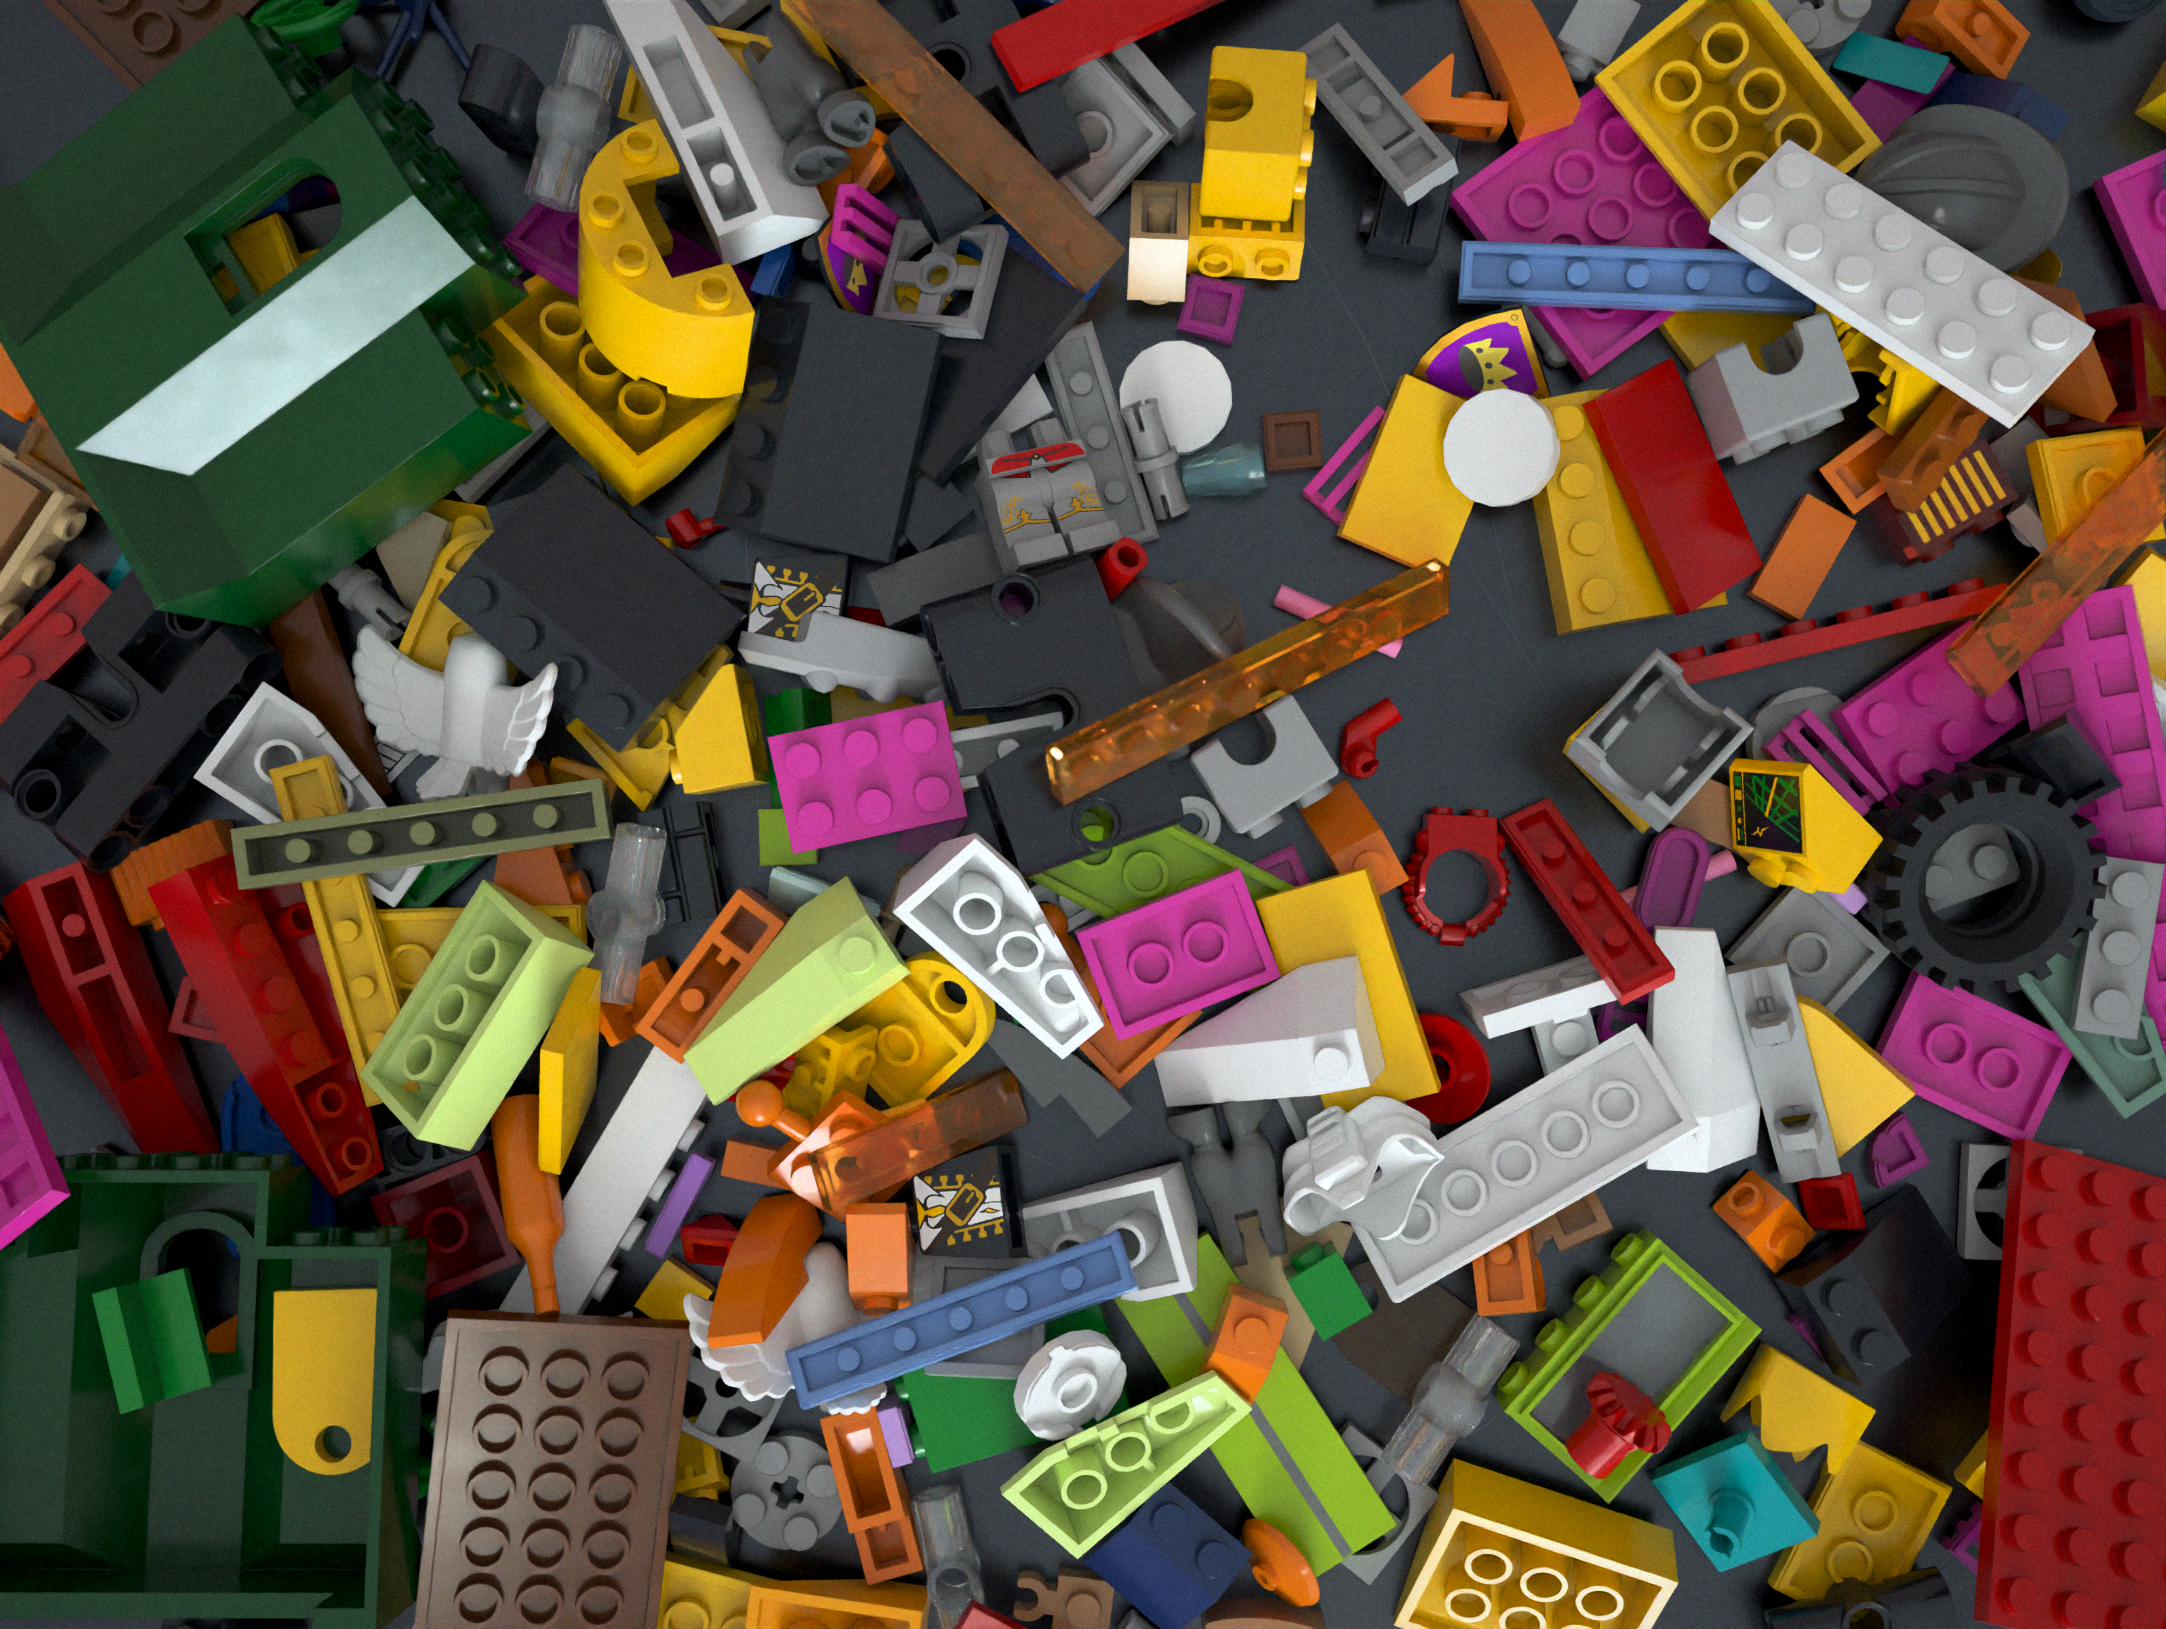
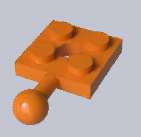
M1040 903V908L1104 1018V1026L1083 1042L1079 1048L1119 1090L1203 1012L1199 1009L1118 1041L1110 1019L1106 1015V1009L1082 948L1068 934L1069 924L1066 914L1055 904Z
M754 1080L745 1084L736 1097V1111L743 1122L753 1127H765L771 1124L791 1137L767 1161V1177L846 1224V1203H885L911 1179L913 1172L920 1170L932 1159L929 1144L844 1088L834 1095L810 1120L783 1105V1097L780 1090L773 1083L766 1080ZM857 1154L864 1158L859 1164L849 1167L841 1166L835 1162L840 1156Z

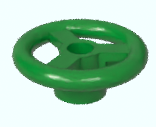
M269 0L256 10L250 21L260 28L265 24L269 25L280 35L286 44L294 43L296 48L298 46L303 48L312 58L334 51L343 43V38L337 26L347 21L357 11L361 0H340L333 7L324 6L325 0Z

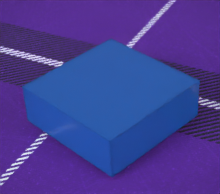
M790 243L764 253L750 287L758 303L762 304L764 295L785 298L796 271L797 255Z

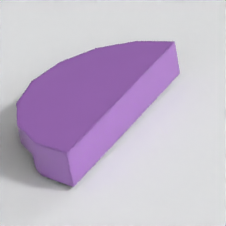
M699 1150L690 1154L645 1242V1245H647L646 1251L661 1259L664 1258L699 1200L714 1169L716 1159Z

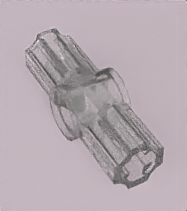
M584 23L582 25L572 24L555 85L550 84L546 87L538 106L536 126L540 138L524 194L530 200L565 213H577L583 178L591 163L593 153H598L604 147L609 134L611 105L608 100L624 44L619 37L611 35L602 28Z
M632 822L617 824L605 890L594 893L586 906L587 926L595 938L593 947L595 955L590 962L589 968L602 971L600 1002H609L617 1005L634 1003L647 937L656 935L662 929L665 921V906L662 897L657 891L667 832L654 826L639 825Z
M1476 1312L1444 1361L1434 1363L1421 1378L1412 1397L1413 1407L1398 1427L1390 1442L1385 1446L1381 1453L1382 1460L1412 1484L1425 1488L1458 1437H1467L1480 1423L1489 1404L1490 1397L1488 1392L1521 1345L1519 1340L1486 1316H1480Z
M942 1484L926 1488L924 1491L911 1496L910 1504L928 1577L927 1594L935 1607L939 1628L955 1629L972 1599L987 1606L980 1578L981 1561L973 1548L959 1485ZM948 1568H957L967 1575L968 1580L961 1585L952 1586L942 1580L940 1573Z

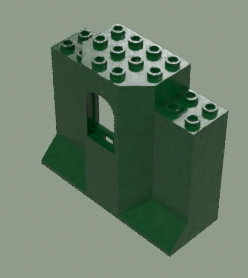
M238 12L229 17L20 182L0 186V342L155 609L262 629L533 433L532 428L522 414L527 410L525 401L511 383L506 380L502 381L492 365L497 361L496 354L488 342L479 334L529 297L530 294L518 276L524 271L520 261L506 244L501 241L497 242L488 228L494 224L492 216L475 195L471 193L468 195L459 181L464 177L461 166L445 147H438L430 134L435 129V125L416 100L411 98L407 102L404 101L386 79L380 77L375 81L354 65L322 88L318 80L323 77V73L315 60L303 48L298 46L293 50L287 46L272 27L265 24L260 28ZM313 175L329 178L334 182L341 200L342 217L339 231L328 245L261 294L227 237L301 180ZM225 267L240 290L232 298H230L217 276V273Z
M159 1151V1153H136L134 1155L113 1156V1153L55 1155L71 1195L0 1250V1618H313L312 1629H383L417 1601L422 1544L417 1531L428 1237H408V1226H373L371 1230L352 1231L351 1236H348V1226H312L310 1229L312 1170L307 1164L292 1163V1154L290 1153L254 1154L255 1151H217V1153L196 1154L197 1151ZM202 1228L216 1230L227 1235L237 1245L240 1255L236 1352H209L216 1380L215 1385L120 1414L92 1294L165 1274L169 1246L178 1234L191 1229ZM377 1286L370 1462L357 1470L339 1475H323L308 1471L296 1464L284 1452L277 1440L273 1426L274 1291L288 1288ZM332 1425L324 1433L323 1444L330 1455L344 1458L350 1452L351 1438L344 1428Z

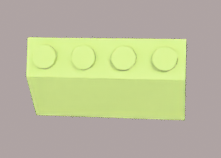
M483 879L359 1076L416 1139L470 1151L554 1020L577 970H580L581 966L587 967L595 953L560 922L493 882ZM408 1078L417 1081L420 1090L409 1092L401 1086L408 1084Z

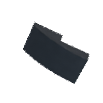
M677 1493L669 1510V1532L674 1551L677 1554L734 1568L738 1558L739 1524L733 1523V1507L722 1505L711 1498H696Z

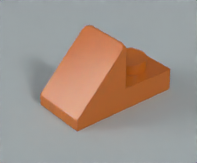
M1454 53L1449 54L1402 95L1432 132L1457 136L1465 141L1496 143L1507 125L1508 101H1495L1492 95L1484 92H1466L1460 94L1458 98L1451 97Z

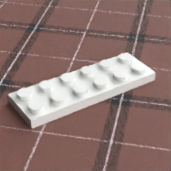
M1789 139L1710 221L1709 233L2009 429L2088 346L2096 331Z
M1635 1023L1437 1140L1439 1150L1445 1158L1432 1168L1424 1180L1412 1204L1405 1228L1400 1234L1390 1240H1381L1373 1236L1367 1229L1353 1223L1351 1225L1392 1302L1400 1303L1703 1128L1643 1031Z

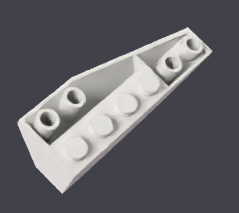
M602 0L656 120L680 165L679 170L722 264L730 262L731 266L816 233L825 220L830 217L816 185L801 186L791 180L783 167L784 150L790 142L778 133L760 90L686 0Z

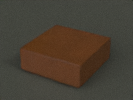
M1319 409L1262 414L1265 474L1323 468Z

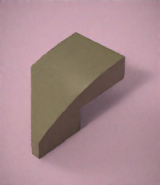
M429 509L422 512L376 547L380 560L402 604L412 614L455 524V521Z

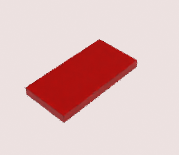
M1673 358L1646 369L1582 404L1676 616L1692 612L1764 567Z

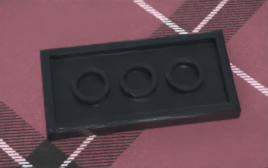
M1008 245L1006 246L983 340L945 337L920 452L916 462V467L940 486L951 476L1088 307V304L1081 295ZM959 290L941 312V315L958 317L970 308L974 291Z

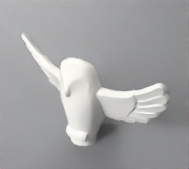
M371 624L365 625L360 629L357 635V651L353 654L352 669L356 676L354 679L355 688L360 700L364 703L363 709L367 720L376 726V736L380 743L386 745L397 744L399 749L407 754L419 750L423 756L433 755L439 758L416 782L418 787L416 791L420 794L423 802L464 797L466 792L469 796L508 791L510 775L519 777L526 770L527 760L533 755L537 740L545 732L547 716L552 706L553 687L558 673V667L553 662L548 664L533 681L523 686L512 687L507 658L475 630L459 634L452 639L444 672L426 668L411 660L404 653L397 650L389 641H386L381 636V633Z
M824 1241L814 1243L802 1259L809 1281L765 1342L711 1349L707 1335L714 1302L693 1293H688L684 1297L683 1307L690 1321V1336L701 1349L702 1361L709 1368L720 1371L721 1378L725 1384L740 1388L743 1396L750 1402L759 1400L766 1394L772 1398H781L785 1396L790 1388L795 1389L785 1355L786 1350L875 1318L865 1315L863 1310L854 1309L849 1294L848 1264L842 1253L833 1243ZM919 1241L915 1244L913 1304L930 1299L934 1256L922 1255L919 1249ZM882 1382L821 1404L820 1409L832 1415L839 1412L843 1415H850L854 1411L863 1414L868 1412L871 1406L878 1405L880 1399L885 1398L888 1387Z

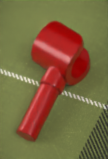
M689 508L675 513L665 522L668 533L676 545L683 549L694 548L707 535L726 528L714 524V517H708L698 522Z

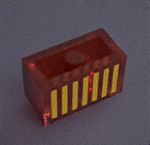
M1983 438L1973 442L1968 448L1963 450L1945 473L1937 490L1928 495L1914 514L1895 508L1887 492L1869 503L1865 508L1897 563L1919 557L1922 564H1925L1953 549L1955 545L1951 537L1968 528L1970 533L1975 535L2003 520L2005 517L2000 509L2020 497L1986 439Z

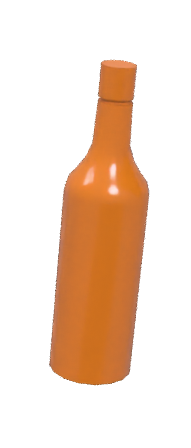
M515 1095L503 1098L490 1119L505 1234L508 1241L523 1255L527 1262L535 1314H559L560 1307L553 1259L555 1248L565 1230L558 1174L540 1171V1166H538L539 1095Z

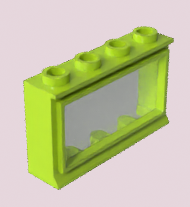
M1644 1227L1637 1234L1629 1233L1619 1241L1611 1253L1613 1261L1599 1277L1591 1276L1581 1284L1574 1294L1573 1302L1575 1304L1561 1320L1555 1318L1544 1326L1535 1340L1537 1347L1523 1363L1517 1361L1506 1369L1498 1381L1497 1387L1499 1390L1494 1395V1398L1506 1414L1510 1415L1595 1490L1608 1504L1653 1453L1640 1449L1634 1452L1631 1451L1606 1479H1597L1576 1464L1566 1449L1565 1441L1590 1413L1592 1405L1586 1394V1384L1598 1371L1620 1374L1626 1382L1636 1383L1638 1389L1643 1394L1651 1396V1402L1655 1407L1664 1412L1665 1421L1673 1432L1762 1331L1758 1325L1742 1313L1658 1237Z

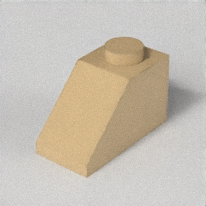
M1132 181L1127 300H1142L1152 305H1161L1169 301H1185L1189 240L1188 182Z

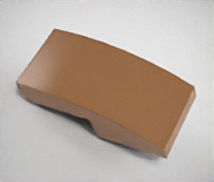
M1262 1597L1221 1598L1200 1614L1202 1629H1327L1322 1611L1307 1606H1294L1284 1600Z

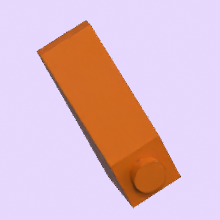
M744 887L737 889L634 1030L679 1064H683L685 1061L683 1055L791 917L752 888Z

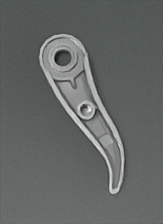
M817 610L812 613L805 612L802 614L793 642L741 631L738 650L747 663L800 675L803 683L810 689L826 693L834 690L836 685L855 689L856 694L864 700H876L889 704L894 702L897 696L900 695L909 696L916 704L943 700L944 708L949 706L948 698L926 638ZM1039 703L1024 709H1035L1044 703Z

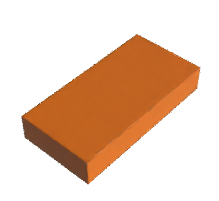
M1808 493L1801 496L1763 562L1764 567L1759 569L1745 595L1792 622L1801 621L1857 521Z

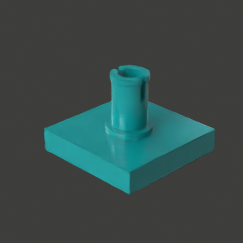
M1751 1429L1659 1466L1655 1469L1651 1479L1653 1485L1719 1572L1811 1539L1818 1534L1820 1520Z

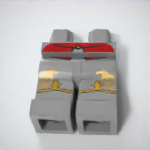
M1058 418L1038 421L1029 426L1025 435L1031 450L1016 453L1009 431L1001 429L985 433L976 445L980 471L973 484L978 499H981L984 515L1003 575L1010 572L1026 573L1083 554H1088L1096 565L1106 551L1122 538L1116 521H1109L1097 492L1093 471L1085 459L1087 453L1082 439L1069 441Z

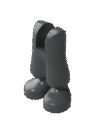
M775 10L763 23V30L773 45L771 50L759 42L750 41L741 53L766 102L774 126L778 133L790 142L784 150L783 167L794 183L801 186H812L835 177L850 165L852 158L844 146L857 148L869 142L876 124L875 110L864 94L850 89L847 80L812 46L795 22L784 11Z
M1272 1099L1234 1101L1220 1104L1233 1142V1147L1230 1151L1224 1148L1221 1140L1215 1105L1165 1118L1168 1130L1173 1136L1189 1141L1193 1145L1194 1153L1190 1160V1170L1209 1210L1230 1268L1248 1264L1244 1249L1243 1232H1240L1237 1221L1259 1215L1262 1226L1259 1228L1260 1233L1267 1245L1270 1258L1288 1253L1278 1195L1274 1148L1271 1142L1259 1130L1260 1123L1273 1108Z

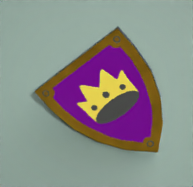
M833 215L825 220L813 238H809L804 242L802 252H799L796 256V270L800 275L823 276L829 293L839 309L872 316L877 299L879 274L831 243L830 237ZM847 223L846 231L853 232L855 235L863 239L865 242L873 246L875 249L879 250V245L877 243H875L868 237H862L854 231L853 226Z
M1522 305L1492 311L1467 319L1443 333L1422 354L1410 375L1465 401L1470 400L1483 391L1503 388L1532 395L1537 400L1552 397Z

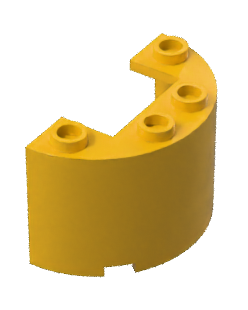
M656 118L641 122L626 129L609 141L594 157L583 178L579 200L577 286L581 318L589 336L600 352L614 366L636 381H639L641 377L646 378L652 382L667 386L668 394L682 397L718 398L743 393L755 311L730 262L679 277H671L661 256L672 254L673 238L655 204L656 182L659 178L678 174L680 165Z

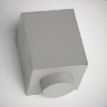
M1578 0L1555 40L1571 80L1576 82L1587 81L1595 86L1596 83L1593 79L1609 65L1641 8V4L1633 0Z

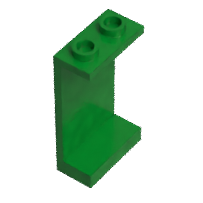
M1102 1303L1048 1322L1046 1344L1068 1332L1090 1329L1105 1334L1114 1345ZM925 1367L894 1378L896 1391L901 1403L910 1401L916 1420L915 1423L909 1425L915 1453L918 1458L927 1457L931 1474L1047 1440L1036 1437L1016 1413L1013 1395L1017 1380L928 1376L924 1373ZM1126 1382L1124 1383L1121 1396L1111 1411L1099 1422L1093 1417L1090 1421L1081 1425L1083 1429L1097 1425L1131 1409V1400Z

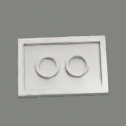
M1586 955L1458 993L1464 1015L1488 1039L1531 1027L1545 1077L1599 1045L1589 1008L1617 1000Z

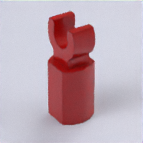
M1122 537L1106 551L1096 564L1108 599L1111 601L1119 596L1149 564L1146 552L1133 539Z

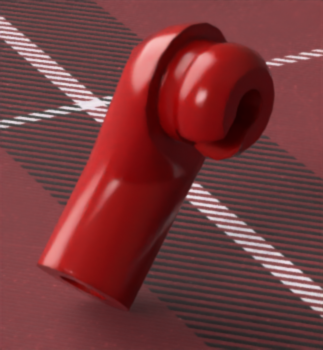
M1388 697L1350 720L1343 728L1339 759L1343 770L1357 779H1367L1375 774L1379 761L1375 759L1377 736L1402 721L1400 713Z

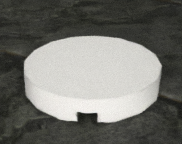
M1184 340L1160 342L1141 351L1127 367L1119 389L1120 413L1129 434L1130 431L1126 418L1122 414V408L1140 400L1142 405H1145L1146 399L1157 398L1158 408L1169 444L1177 447L1179 456L1191 455L1209 446L1224 429L1232 407L1231 382L1222 363L1206 348Z
M1506 388L1483 391L1463 403L1450 420L1443 442L1444 466L1453 485L1470 500L1493 507L1518 504L1539 494L1553 477L1561 453L1560 438L1557 437L1556 428L1553 424L1556 422L1550 410L1534 396Z
M1090 1329L1071 1331L1049 1341L1030 1358L1018 1376L1013 1395L1016 1413L1036 1437L1047 1440L1067 1439L1084 1431L1081 1425L1087 1423L1093 1417L1099 1422L1111 1411L1121 1396L1127 1376L1126 1365L1121 1359V1353L1105 1334Z

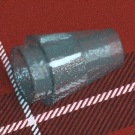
M1245 439L1196 457L1192 461L1181 463L1187 496L1197 494L1199 496L1254 495V489L1267 487L1266 469L1260 442L1246 444Z

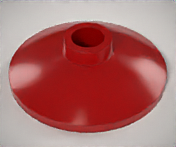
M1419 1013L1418 1016L1442 1087L1438 1093L1405 1100L1407 1106L1425 1115L1431 1123L1452 1124L1470 1117L1482 1106L1489 1093L1491 1067L1487 1053L1475 1034L1458 1020L1439 1013ZM1438 1055L1448 1062L1450 1069L1440 1065Z

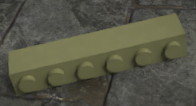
M603 778L230 829L239 890L262 889L616 838L608 782Z

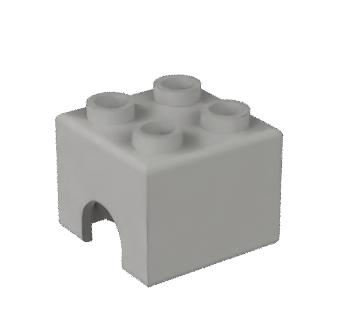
M1820 312L1793 322L1794 328L1785 331L1786 336H1780L1775 341L1760 346L1759 351L1765 364L1766 372L1760 370L1754 364L1745 342H1741L1716 352L1683 378V384L1717 461L1733 456L1736 465L1767 454L1770 452V449L1788 441L1791 445L1823 432L1825 428L1845 420L1841 409L1855 402L1859 397V393L1829 315L1826 312Z
M1659 648L1647 658L1575 737L1567 752L1571 759L1658 833L1667 826L1755 729L1729 706L1726 709H1720L1700 697L1684 680L1682 676L1684 669Z
M1285 695L1255 715L1267 739L1265 754L1257 764L1243 765L1237 763L1230 758L1218 738L1193 752L1187 758L1189 767L1231 833L1242 834L1246 832L1249 839H1256L1284 821L1278 811L1293 802L1298 809L1301 807L1306 808L1334 790L1328 780L1335 777L1339 770L1292 695Z

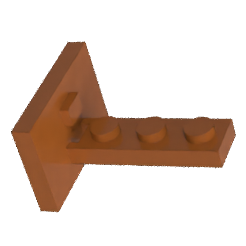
M2008 275L2087 324L2074 290ZM2093 338L2088 346L2036 400V404L2102 423L2106 421L2118 404ZM1944 386L1877 471V475L1893 506L1914 514L1928 495L1937 490L1945 473L1963 450L1975 441L1979 430L1990 416Z

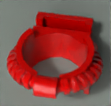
M1432 807L1431 814H1423L1422 830L1416 835V850L1418 852L1416 854L1412 853L1409 858L1411 860L1410 864L1406 863L1404 869L1407 870L1406 875L1409 880L1404 882V886H1401V892H1404L1405 897H1402L1403 903L1406 902L1407 908H1405L1407 914L1411 913L1412 915L1411 920L1414 923L1417 921L1418 927L1421 930L1426 929L1428 935H1437L1439 946L1463 947L1466 937L1474 938L1478 932L1484 933L1487 931V926L1492 927L1496 923V917L1500 918L1503 914L1502 908H1506L1508 904L1506 898L1510 897L1511 892L1508 891V886H1511V880H1508L1510 870L1505 867L1507 863L1505 858L1502 859L1500 856L1506 841L1503 835L1497 832V817H1488L1489 810L1467 809V816L1453 815V808ZM1457 850L1470 854L1482 863L1481 866L1487 875L1489 886L1487 899L1482 909L1474 917L1463 921V924L1443 923L1442 919L1435 916L1428 909L1423 899L1426 894L1428 869L1436 857L1447 851Z

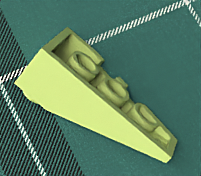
M845 876L798 908L683 1055L713 1105L717 1106L739 1091L745 1084L754 1081L912 973L848 876Z
M1214 1369L1044 1449L1000 1487L1001 1493L1078 1559L1252 1410L1250 1402Z

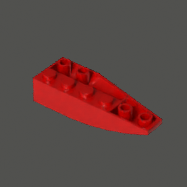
M231 852L188 868L148 887L147 890L195 991L226 1048L258 1099L290 1144L332 1197L341 1195L383 1171L384 1165L371 1109L366 1107L302 883L262 889L239 890L234 853Z
M78 861L25 881L4 897L2 903L41 1007L142 1153L197 1151L196 1154L217 1153V1151H221L178 1034L167 1032L171 1014L138 926L131 927L109 871L93 873L82 862Z

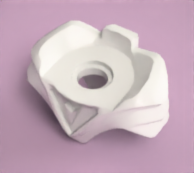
M1373 1096L1349 1113L1339 1106H1330L1307 1120L1308 1137L1287 1147L1283 1156V1200L1286 1223L1302 1236H1310L1340 1221L1351 1222L1361 1226L1381 1240H1390L1400 1234L1405 1228L1412 1204L1424 1180L1432 1168L1445 1158L1439 1150L1436 1137L1430 1131L1431 1124L1429 1119L1419 1111L1387 1096ZM1378 1165H1379L1380 1169H1379V1171L1375 1174V1172H1376V1170H1377V1167H1378Z

